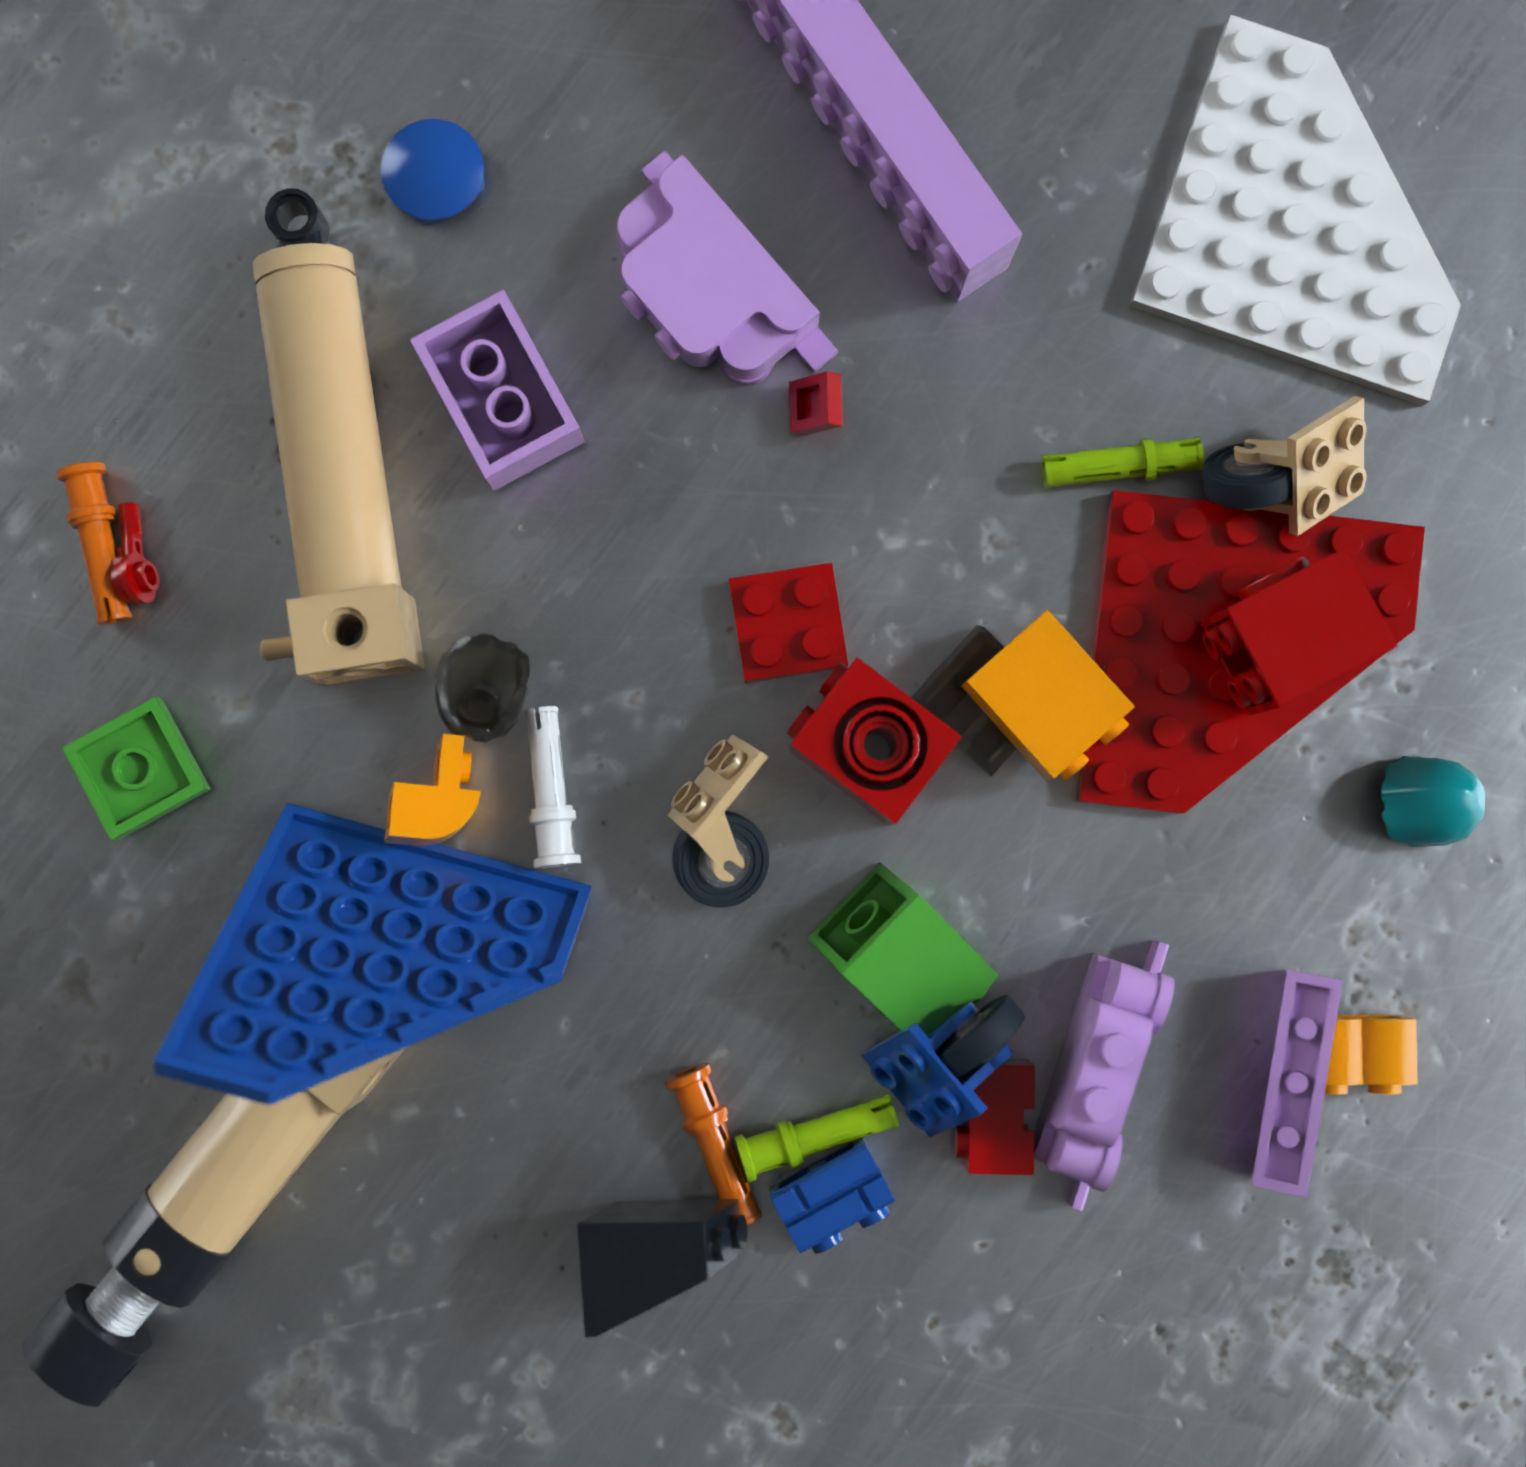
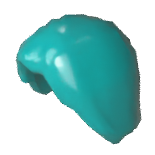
M1402 756L1385 769L1386 779L1382 783L1381 799L1384 803L1382 819L1386 825L1387 834L1392 839L1400 843H1407L1410 847L1445 846L1468 838L1482 821L1485 813V789L1479 778L1461 763L1440 758Z

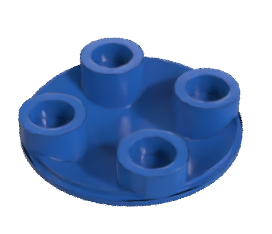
M425 119L411 123L396 133L384 151L381 162V177L384 188L389 198L400 210L412 216L420 223L429 224L436 220L447 219L459 214L476 197L482 194L485 188L484 161L480 148L465 129L452 122L441 119Z

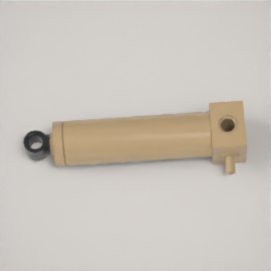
M287 188L274 194L265 207V221L269 230L276 237L277 248L258 255L252 262L300 598L286 600L291 636L262 640L260 643L261 656L266 661L294 657L296 675L321 686L425 670L415 598L404 591L401 586L353 254L343 247L327 244L330 228L327 219L308 193L302 190ZM300 215L308 216L305 226L300 230L287 231L290 221ZM363 627V634L360 640L352 645V638L355 632Z

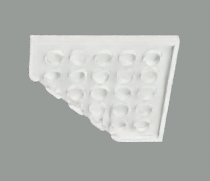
M1230 15L1225 24L1129 307L1423 406L1430 401L1461 304L1329 48Z

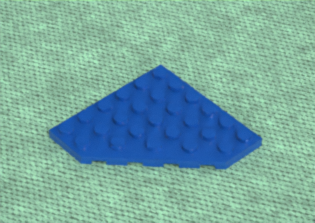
M287 803L154 1060L155 1074L271 1105L561 982L590 899L592 886L440 844L412 846L384 843L385 829Z

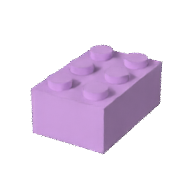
M504 289L409 339L483 476L494 491L586 442L579 425Z

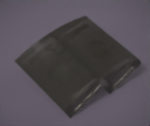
M976 625L911 698L960 734L962 738L955 747L987 775L992 777L1017 748L961 687L965 681L1004 648L984 626Z

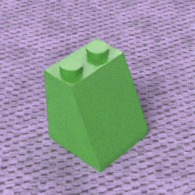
M880 862L807 937L900 1030L916 1022L926 1035L930 1034L962 1005L965 1006L969 1001L973 1004L979 1002L986 995L989 986L999 977V974L916 891Z

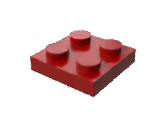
M832 563L729 578L745 683L834 670L839 662H842L847 667L849 666Z

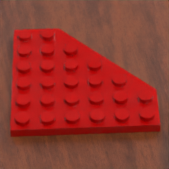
M1113 490L1109 494L1092 659L1135 707L1123 717L1129 725L1116 738L1106 745L1098 739L1084 752L1089 761L1079 770L1076 802L1184 814L1384 655L1382 654L1279 708L1250 715L1247 708L1241 709L1230 695L1227 680L1231 678L1222 661H1215L1208 653L1202 640V633L1205 632L1201 621L1240 602L1237 591L1304 556L1308 558L1312 565L1346 547L1392 636L1398 644L1415 630L1425 527L1329 515L1299 536L1289 533L1288 514L1262 509L1248 511L1229 508L1212 501Z

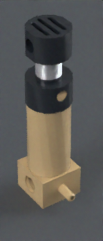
M405 1048L271 1105L226 1094L154 1183L148 1184L102 1242L104 1252L113 1265L109 1273L106 1274L97 1287L77 1283L65 1290L22 1343L23 1354L32 1371L47 1386L78 1404L99 1407L110 1398L151 1348V1337L143 1322L152 1314L156 1306L160 1302L177 1308L192 1304L232 1255L235 1245L344 1112L365 1099Z

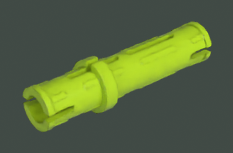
M1200 437L1167 442H1154L1152 438L1141 439L1139 444L1064 454H1044L1041 457L1042 479L1045 489L1130 477H1142L1144 481L1155 480L1157 475L1202 471L1204 465V451Z

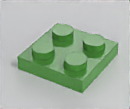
M155 696L62 747L111 841H118L211 790L167 706L160 697Z

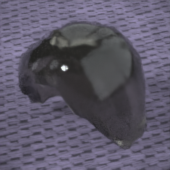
M484 633L476 636H463L445 651L435 672L434 684L438 715L449 732L454 735L468 737L480 743H486L492 739L506 736L517 723L528 694L527 684L530 676L528 655L521 651L518 645L512 641L506 642L492 634Z

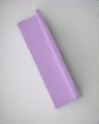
M1287 969L1251 1186L1304 1198L1308 1197L1343 984L1341 979Z

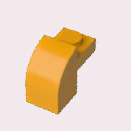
M443 734L436 749L433 786L401 782L393 783L389 791L384 843L412 846L435 845L454 836L472 817L478 806L481 791L460 789V783L468 784L472 764V753L463 752L464 736Z

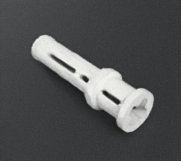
M556 706L539 707V711H536V708L524 711L527 720L536 807L531 810V815L528 816L529 824L535 826L538 858L533 860L534 869L581 864V855L575 853L572 821L577 819L576 811L573 810L572 805H567L558 722L559 710Z

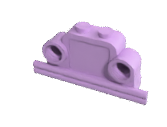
M664 150L641 169V173L652 185L621 211L617 223L618 245L624 258L621 272L626 292L620 298L637 320L641 321L647 317L659 331L654 335L655 340L672 360L680 356L691 366L704 367L718 358L722 373L730 381L739 385H754L764 380L770 374L773 365L793 348L814 372L818 371L838 353L836 347L818 328L820 312L683 154L673 161Z
M1152 941L1144 969L1093 953L1037 1121L1034 1159L1043 1162L1050 1171L1074 1179L1067 1203L1072 1208L1080 1211L1083 1210L1089 1189L1093 1188L1105 1192L1115 1176L1123 1146V1137L1120 1132L1152 1034H1156L1161 1029L1171 1006L1175 981L1173 977L1160 973L1169 945Z

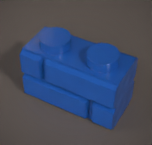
M863 1138L847 1144L769 1188L771 1201L800 1254L812 1248L815 1254L827 1251L843 1239L840 1233L842 1230L857 1222L860 1223L862 1228H866L881 1221L890 1213L887 1205L896 1201Z

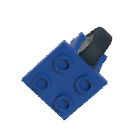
M1008 995L994 999L980 1010L969 1001L965 1006L962 1005L930 1034L926 1035L915 1022L869 1048L862 1057L871 1067L872 1075L876 1081L889 1089L905 1107L909 1120L917 1128L925 1131L929 1137H932L980 1116L987 1109V1106L973 1090L1013 1054L1014 1051L1006 1042L1020 1028L1025 1020V1015ZM966 1074L959 1081L957 1080L958 1077Z

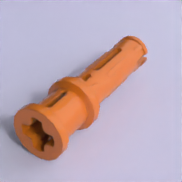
M83 462L64 466L56 471L59 481L65 483L71 510L66 514L67 522L71 524L73 529H78L97 613V624L118 623L117 619H121L123 622L130 620L133 617L128 603L123 602L117 596L110 577L113 565L112 559L117 557L110 525L115 521L116 510L114 506L108 504L102 477L107 473L106 466L102 462Z
M702 1063L692 1066L667 1078L664 1081L668 1090H674L685 1118L681 1123L683 1130L688 1132L689 1136L695 1137L717 1195H719L720 1199H738L739 1215H744L747 1225L761 1218L762 1212L753 1196L736 1149L728 1134L729 1132L725 1124L728 1120V1109L726 1105L719 1104L708 1076L712 1071L710 1064Z

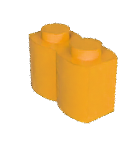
M1338 1014L1325 1094H1347V1085L1367 1084L1369 1093L1394 1095L1402 1093L1401 1085L1417 1084L1416 1019L1398 1014Z

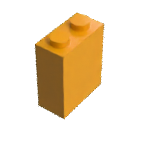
M1046 610L961 685L1045 781L1055 779L1058 775L1065 781L1072 777L1089 761L1088 757L1084 754L1089 747L1098 739L1106 745L1127 728L1129 723L1123 717L1135 707L1049 610Z

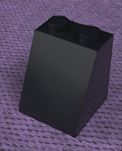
M738 1199L617 1201L577 1223L585 1337H597L703 1283L740 1256L742 1249L745 1248L747 1243L748 1229L745 1216L739 1215Z

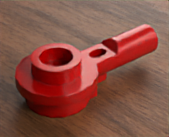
M125 502L118 505L122 545L117 547L118 557L112 559L111 583L115 593L123 602H135L136 604L144 605L154 600L160 580L154 564L146 560L143 555V533L139 504Z

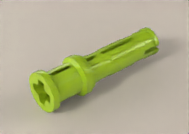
M889 1094L794 1126L791 1121L786 1122L783 1120L777 1122L776 1129L748 1138H745L742 1134L734 1136L748 1184L755 1182L758 1174L786 1165L791 1169L800 1167L799 1164L804 1163L803 1157L891 1128H899L894 1106H891L892 1100Z

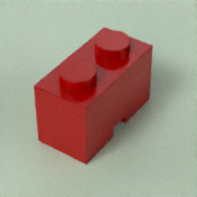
M1007 1059L973 1090L987 1106V1109L980 1116L964 1122L963 1126H955L954 1129L955 1159H963V1166L969 1174L1034 1175L1035 1131L1029 1130L1028 1124L1024 1123V1109H1035V1065L1027 1059ZM966 1074L958 1077L957 1080L959 1081Z

